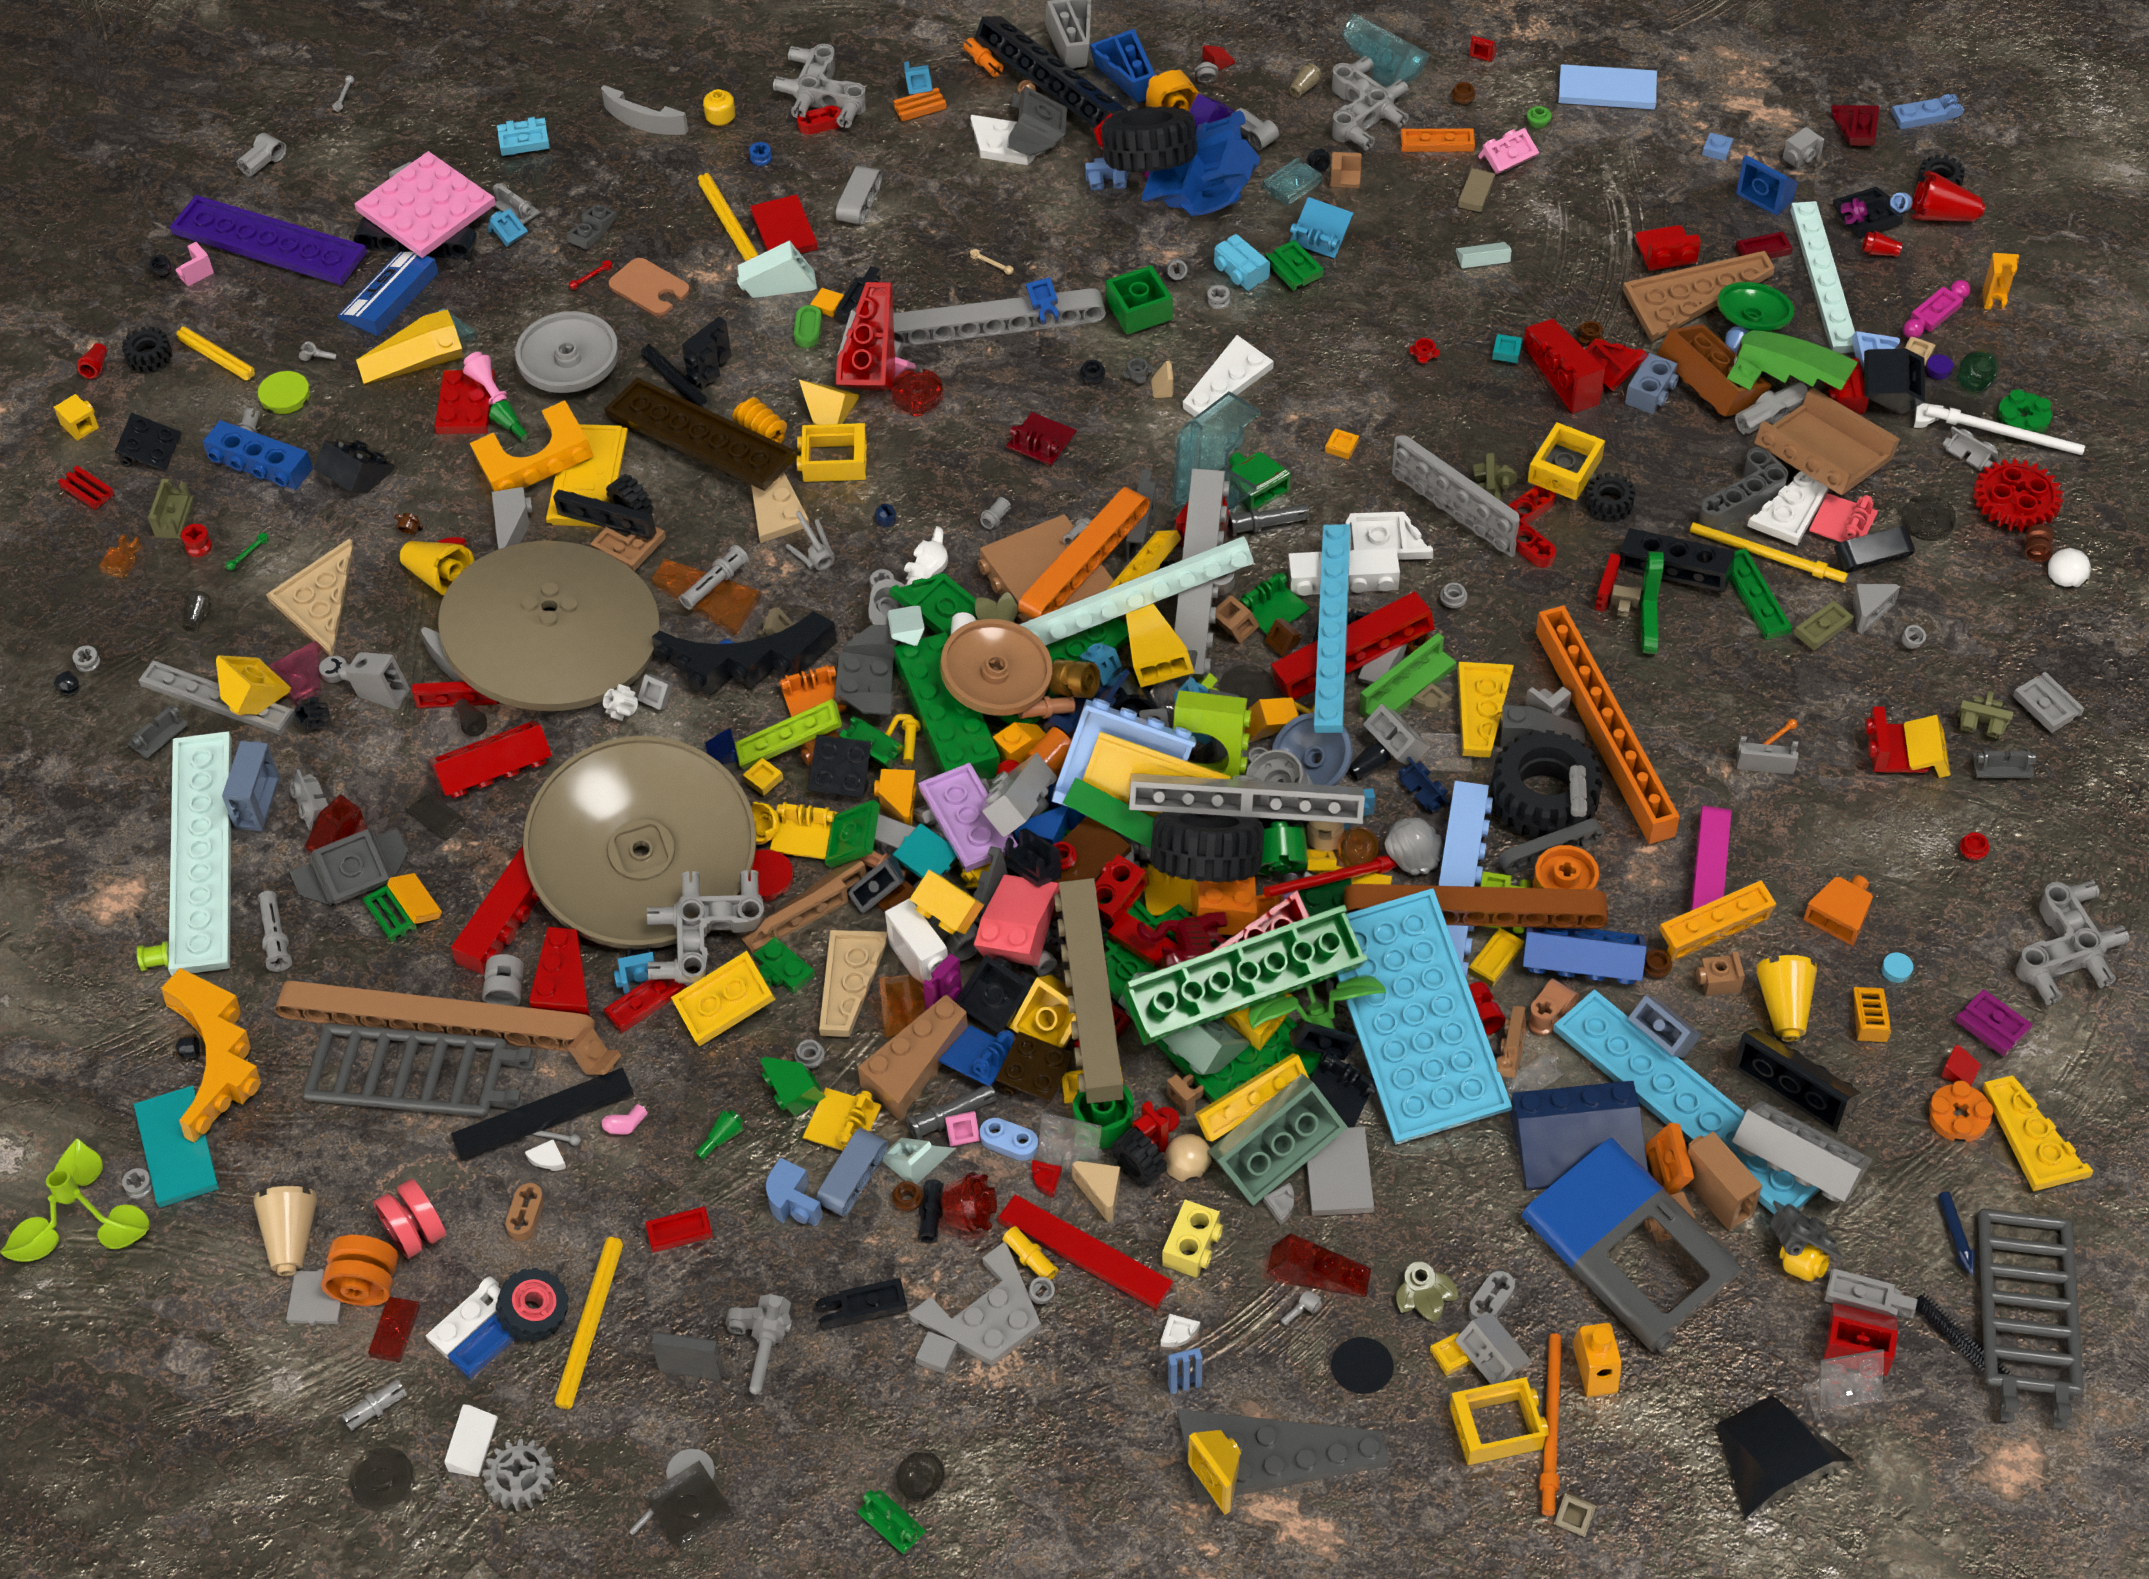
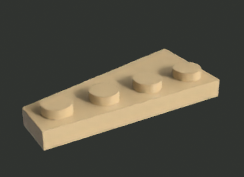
M830 930L819 1027L820 1036L850 1037L888 943L887 932Z

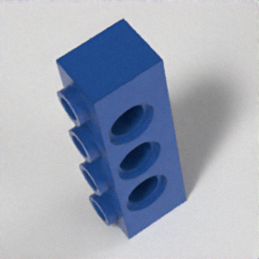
M221 420L203 440L207 456L211 461L225 464L237 471L250 473L259 479L275 482L282 487L286 486L297 490L313 470L308 451Z

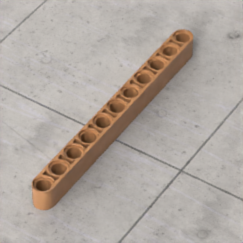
M286 981L283 983L275 1006L276 1014L289 1020L503 1038L506 1040L507 1045L570 1052L568 1046L584 1028L594 1029L595 1027L594 1019L578 1013L299 981Z

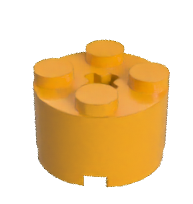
M1170 70L1150 78L1148 82L1149 87L1146 92V101L1148 106L1152 108L1165 106L1169 108L1177 107V109L1183 108L1189 111L1199 92L1182 70Z

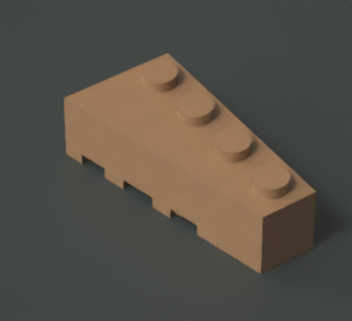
M944 995L858 1066L860 1086L870 1092L873 1098L902 1122L907 1115L908 1108L913 1102L916 1103L922 1094V1089L938 1073V1068L942 1064L938 1062L939 1058L967 1029L966 1011L948 995Z

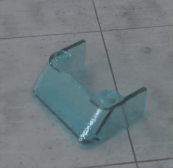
M1228 391L1183 426L1177 438L1173 489L1174 504L1183 509L1189 501L1192 468L1225 471V481H1230L1229 497H1225L1228 510L1236 507L1240 501L1256 491V485L1228 469V457L1231 451L1241 446L1244 439L1243 428L1261 415L1259 409Z

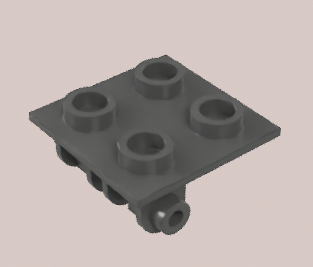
M1775 1200L1772 1202L1777 1212L1772 1216L1770 1225L1789 1255H1800L1806 1245L1810 1243L1841 1260L1843 1259L1836 1246L1838 1244L1837 1241L1828 1234V1227L1823 1221L1814 1216L1809 1219L1791 1204L1784 1206Z

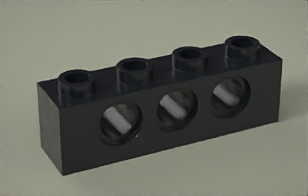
M1629 528L1620 549L1619 569L1644 574L1648 552H1663L1662 579L1724 593L1734 570L1735 551L1644 530Z

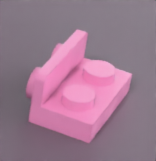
M1523 128L1517 132L1515 129L1507 132L1498 141L1495 139L1489 140L1482 146L1483 150L1478 157L1480 160L1487 158L1494 172L1498 175L1536 157L1539 151L1526 129Z

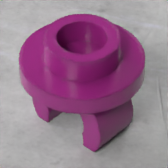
M1858 198L1853 199V204L1844 203L1841 205V213H1852L1845 216L1846 224H1852L1857 219L1860 223L1864 222V216L1868 215L1864 201L1860 202Z

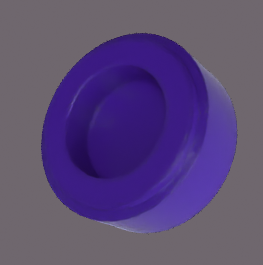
M1933 355L1927 360L1926 373L1934 379H1946L1951 375L1953 362L1947 356Z

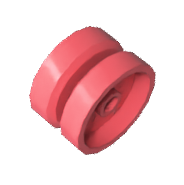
M412 1178L397 1187V1195L402 1206L389 1193L373 1201L374 1208L381 1219L380 1221L385 1231L407 1259L422 1251L423 1244L417 1231L430 1244H434L447 1236L445 1228L432 1204Z

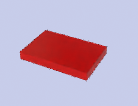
M797 194L750 206L752 217L766 251L788 241L794 245L800 254L818 250L816 238Z

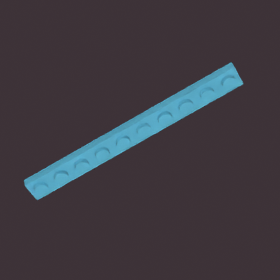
M1350 524L1323 525L1314 714L1315 733H1343L1351 539Z

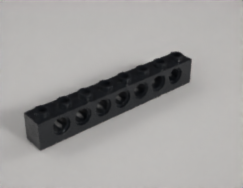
M982 16L974 38L1093 128L1097 127L1109 114L1114 115L1128 111L1002 16Z

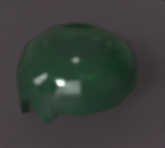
M1984 350L1971 351L1960 361L1957 379L1964 389L1972 393L1983 392L1996 381L1999 373V364L1996 358L1989 352Z

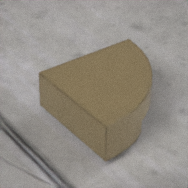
M1432 683L1412 698V705L1428 711L1447 708L1452 702L1451 697Z

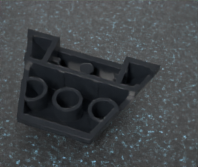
M1772 1395L1717 1423L1727 1463L1730 1464L1734 1477L1735 1490L1740 1497L1743 1508L1742 1514L1745 1521L1772 1507L1775 1500L1823 1475L1828 1478L1855 1462Z

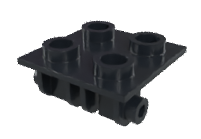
M131 412L115 452L120 454V463L124 466H130L136 460L165 472L181 432Z
M816 735L808 790L863 798L864 791L868 790L869 785L866 777L872 742Z
M1324 1051L1310 1080L1317 1086L1347 1127H1355L1369 1095H1373L1377 1090L1374 1079L1359 1073L1360 1070L1358 1068L1353 1069L1352 1064L1344 1063L1337 1058L1336 1054L1331 1055Z

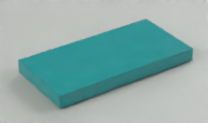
M193 1085L134 1103L154 1195L159 1208L220 1189L206 1133L202 1134L193 1143L184 1137L179 1120L193 1103L196 1096V1090Z

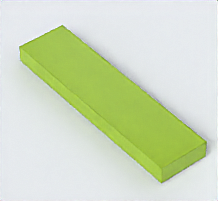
M833 699L828 700L734 742L740 767L745 770L752 767L761 758L768 760L815 739L816 735H824L842 727L837 702Z

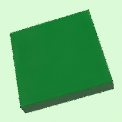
M871 800L835 814L834 821L831 822L825 865L834 868L873 853L880 809L878 802Z

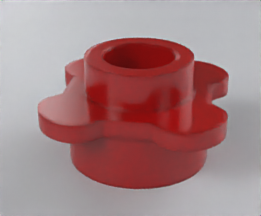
M1420 338L1415 342V345L1409 348V353L1415 355L1419 363L1424 364L1433 357H1439L1440 350L1435 348L1433 340Z

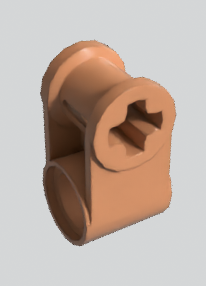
M1551 979L1531 1004L1532 1015L1528 1020L1530 1031L1538 1036L1551 1034L1554 1024L1575 1007L1579 994L1555 979Z

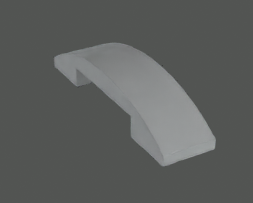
M605 85L601 87L604 107L621 122L636 129L656 134L681 135L688 132L686 113L664 106L659 112L625 100L624 92Z

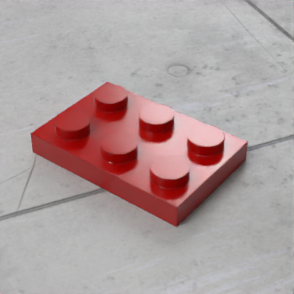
M444 370L434 426L436 434H488L489 413L492 406L488 401L491 396L484 385L465 375L463 370ZM492 370V379L494 383L496 382V373L495 370Z

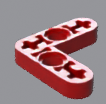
M1536 485L1507 506L1519 514L1520 521L1516 537V551L1535 566L1548 568L1555 561L1556 548L1528 524L1554 506L1556 493ZM1520 507H1527L1531 510V512L1528 514L1520 513L1517 509ZM1519 536H1528L1531 541L1524 543L1517 538Z

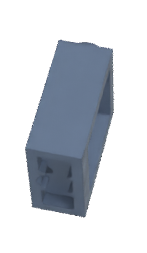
M240 741L222 794L235 829L263 831L280 779L268 743Z

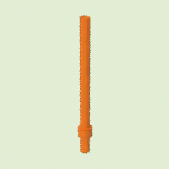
M1557 1333L1549 1335L1545 1419L1549 1435L1545 1437L1544 1465L1539 1482V1489L1542 1491V1514L1545 1516H1553L1555 1514L1556 1492L1559 1491L1560 1479L1556 1471L1562 1336Z

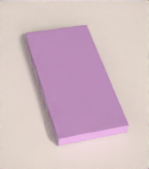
M971 763L918 783L921 794L965 872L991 863V857L988 855L991 846L1001 848L1005 857V843L1008 837L1013 839L1014 848L1018 846L1011 833L1003 838L982 812L986 802L985 798L989 794Z

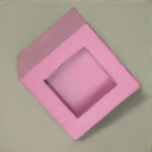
M197 242L187 246L192 260L176 268L177 275L187 286L214 273L208 254Z

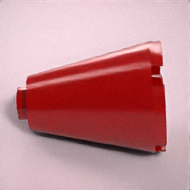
M1927 170L1922 176H1926L1924 183L1918 182L1913 195L1911 209L1915 210V214H1912L1911 218L1920 221L1975 222L1977 218L1983 216L1985 204H1983L1981 197L1933 171Z

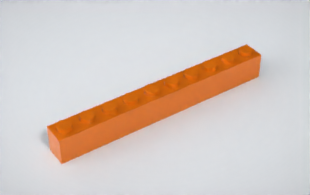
M1563 605L1539 612L1536 635L1564 687L1571 692L1573 704L1647 842L1653 844L1676 837L1680 816L1566 607Z

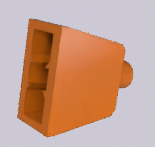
M1855 875L1850 882L1841 877H1835L1810 900L1803 920L1854 946L1873 899V895L1866 891L1869 882L1860 875Z

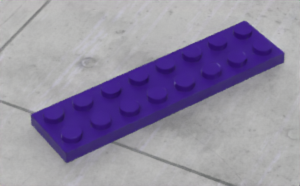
M198 195L193 197L170 226L173 235L339 285L345 283L367 254L365 245Z

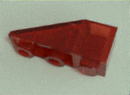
M1292 1233L1272 1246L1267 1274L1296 1286L1363 1298L1367 1296L1371 1268Z

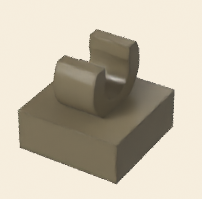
M1614 585L1611 604L1619 605L1617 616L1628 618L1630 607L1638 608L1641 589Z
M779 607L772 608L767 618L762 621L764 627L758 634L763 638L781 632L794 625V623Z

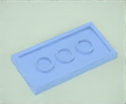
M1561 64L1558 103L1654 110L1656 107L1657 71Z

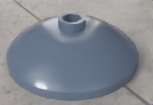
M1315 713L1303 714L1292 719L1276 736L1272 750H1286L1294 754L1313 784L1336 786L1347 773L1352 760L1353 747L1348 731L1343 726V733H1315ZM1322 756L1321 761L1315 763L1316 758Z

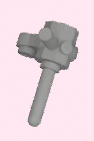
M773 1294L760 1296L758 1307L730 1308L727 1312L725 1324L730 1333L743 1335L746 1333V1330L751 1329V1336L757 1339L759 1343L749 1386L750 1392L754 1395L762 1391L771 1347L776 1343L783 1342V1337L787 1332H790L792 1320H790L789 1310L791 1302L783 1296Z

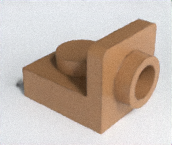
M584 1028L568 1046V1050L587 1075H605L609 1073L621 1057L618 1050H607L593 1028Z

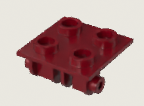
M1031 412L1022 425H1013L1009 434L1013 437L1006 445V448L1052 466L1077 430Z

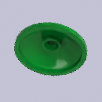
M1737 282L1729 284L1720 291L1717 299L1718 308L1724 317L1731 323L1749 331L1771 332L1787 326L1792 321L1794 315V306L1786 295L1760 283Z

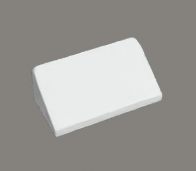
M463 1404L445 1458L448 1472L480 1477L498 1417L496 1415Z

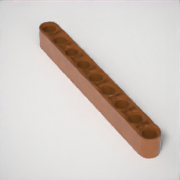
M1352 884L1344 889L1346 914L1433 888L1446 925L1599 929L1608 923L1607 896L1600 890Z

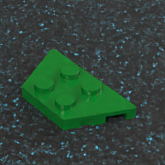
M945 573L932 575L928 579L913 580L912 584L903 587L894 585L889 591V595L904 607L920 606L923 623L937 634L946 632L948 637L951 636V621L955 614L969 613L976 620L978 619L975 612L976 599Z

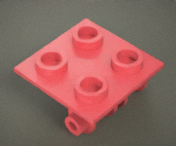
M1827 493L1809 531L1838 542L1861 537L1868 534L1878 510L1873 509V500L1868 495L1860 497L1857 503Z

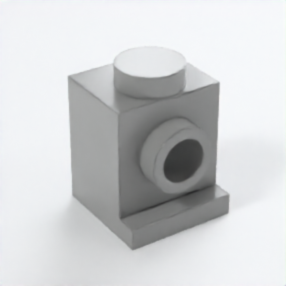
M1805 127L1786 140L1782 159L1796 168H1799L1806 162H1810L1813 158L1819 159L1822 153L1824 138Z

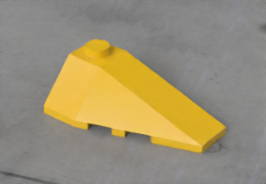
M447 309L422 316L357 359L356 362L363 383L366 385L463 358V353L455 325Z

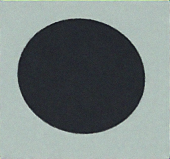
M1356 1337L1343 1342L1335 1350L1331 1364L1333 1374L1340 1385L1349 1391L1360 1394L1373 1393L1382 1389L1390 1381L1394 1369L1393 1359L1388 1349L1380 1342L1367 1337Z

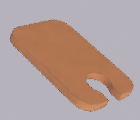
M644 258L631 260L609 280V287L613 292L655 316H663L673 309L672 304L659 299L661 294L666 292L673 293L677 299L682 301L690 292L689 285Z

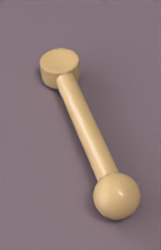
M978 249L970 251L971 259H980L1003 270L1006 275L1013 274L1014 269L1012 266L1002 265L983 256Z

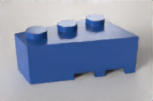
M1135 29L1089 44L1094 65L1136 103L1146 101V92L1149 87L1148 82L1150 78L1155 76V73Z

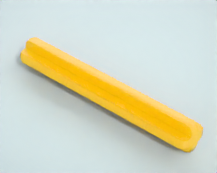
M181 327L180 330H177L178 340L242 379L249 381L255 376L252 366L189 328Z

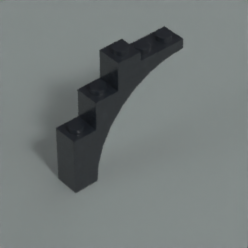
M814 611L798 623L781 632L761 639L740 643H699L676 638L660 630L652 636L655 656L659 660L666 661L677 667L681 672L687 673L689 685L693 689L700 690L709 696L730 677H733L738 682L754 687L773 669L780 674L788 676L798 673L800 675L801 671H805L837 642L835 623Z

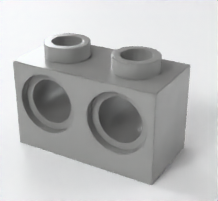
M1382 703L1363 723L1398 761L1408 766L1411 765L1407 759L1408 757L1417 763L1430 748L1396 711Z

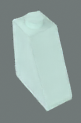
M790 241L738 265L739 276L737 277V282L743 291L746 290L752 298L817 289L814 270Z

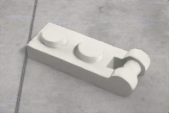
M491 1276L485 1278L472 1295L426 1335L428 1342L448 1360L447 1355L493 1314H497L496 1303L501 1290L498 1287L499 1283ZM491 1297L493 1302L487 1306L484 1302Z

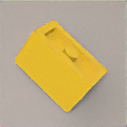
M1938 715L1905 722L1904 730L1911 770L1934 766L1939 778L1951 776L1944 729Z

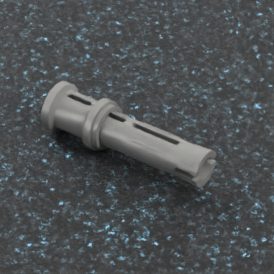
M732 545L724 557L717 558L713 562V568L684 594L680 595L679 600L681 604L691 610L694 605L710 593L720 582L730 580L739 567L746 566L749 563V557L740 546Z
M264 891L258 895V901L265 932L262 940V947L267 952L265 964L268 970L280 972L287 970L292 965V957L287 951L289 940L282 932L277 894L273 891Z

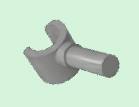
M310 341L302 345L301 349L303 351L299 354V358L303 361H310L313 356L336 360L337 356L335 353L316 349L315 344Z
M1305 1291L1295 1308L1280 1319L1281 1323L1284 1326L1302 1313L1304 1309L1314 1314L1322 1304L1321 1297L1312 1291Z

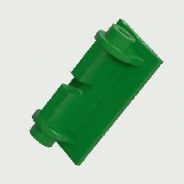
M879 1489L876 1492L869 1490L864 1495L863 1500L866 1503L857 1513L903 1555L926 1533L922 1526L882 1490Z

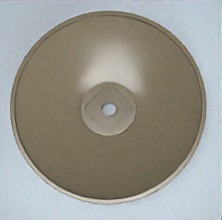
M533 541L510 545L486 554L474 561L448 587L440 605L438 616L439 639L443 653L452 669L463 681L490 699L516 708L535 711H565L591 706L602 702L605 693L609 689L616 690L618 684L629 687L650 664L655 654L652 636L659 631L660 625L655 599L646 583L635 571L603 551L581 544L562 541ZM547 607H551V608H554V609H556V610H555V611H544L543 609H544V608H547Z
M630 736L593 745L565 761L549 776L537 792L530 806L524 828L523 849L528 876L534 891L546 909L568 929H577L578 935L602 945L623 949H646L647 947L652 949L677 943V927H674V924L647 926V907H674V904L682 897L681 874L683 872L689 871V882H692V871L700 873V896L741 895L740 872L748 870L749 880L756 853V829L751 806L743 789L733 775L716 759L694 746L677 740L655 736ZM638 846L649 848V852L645 856H637L633 851ZM691 911L687 912L685 917L693 919L698 917V914Z

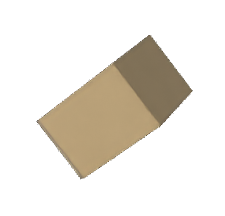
M1082 1161L1074 1162L1072 1164L1073 1180L1108 1223L1113 1221L1120 1187V1167Z

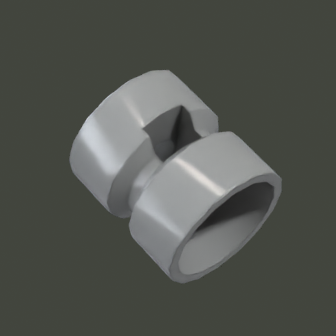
M499 954L487 959L482 992L484 1003L518 1006L520 1004L524 963L519 958L512 955Z

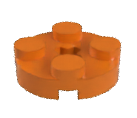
M1956 1081L1954 1084L1941 1087L1934 1093L1929 1105V1120L1935 1131L1944 1138L1955 1141V1138L1966 1139L1965 1142H1972L1981 1138L1988 1130L1993 1114V1106L1979 1090L1971 1087L1965 1081ZM1955 1108L1963 1109L1967 1117L1963 1115L1957 1117L1954 1114Z

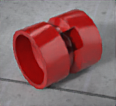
M1475 982L1468 986L1488 1037L1503 1027L1506 1018L1499 1005L1494 1002L1495 998L1487 984Z

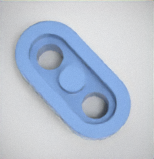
M1000 1118L988 1119L980 1127L981 1143L989 1150L1020 1161L1029 1160L1038 1152L1037 1135L1030 1129ZM993 1129L1000 1130L998 1133L990 1132ZM1021 1139L1027 1140V1142L1024 1144H1021L1018 1141Z

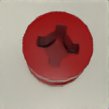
M191 524L186 526L181 532V539L185 544L186 552L192 557L205 556L212 549V542L204 525Z

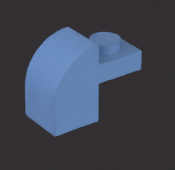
M782 1158L775 1164L766 1181V1191L772 1214L783 1224L791 1214L796 1221L803 1224L808 1222L817 1227L823 1215L820 1202L804 1195L809 1186L807 1170Z

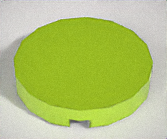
M281 371L269 375L261 382L258 388V398L265 410H272L275 414H289L302 408L306 399L307 401L309 400L310 386L306 378L298 372Z

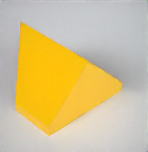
M799 380L813 425L843 424L859 399V394Z

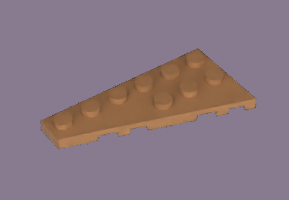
M1762 251L1624 282L1623 291L1649 340L1653 342L1667 334L1670 329L1678 328L1718 306V295L1725 286L1737 282L1760 283L1773 276L1775 267L1766 252Z

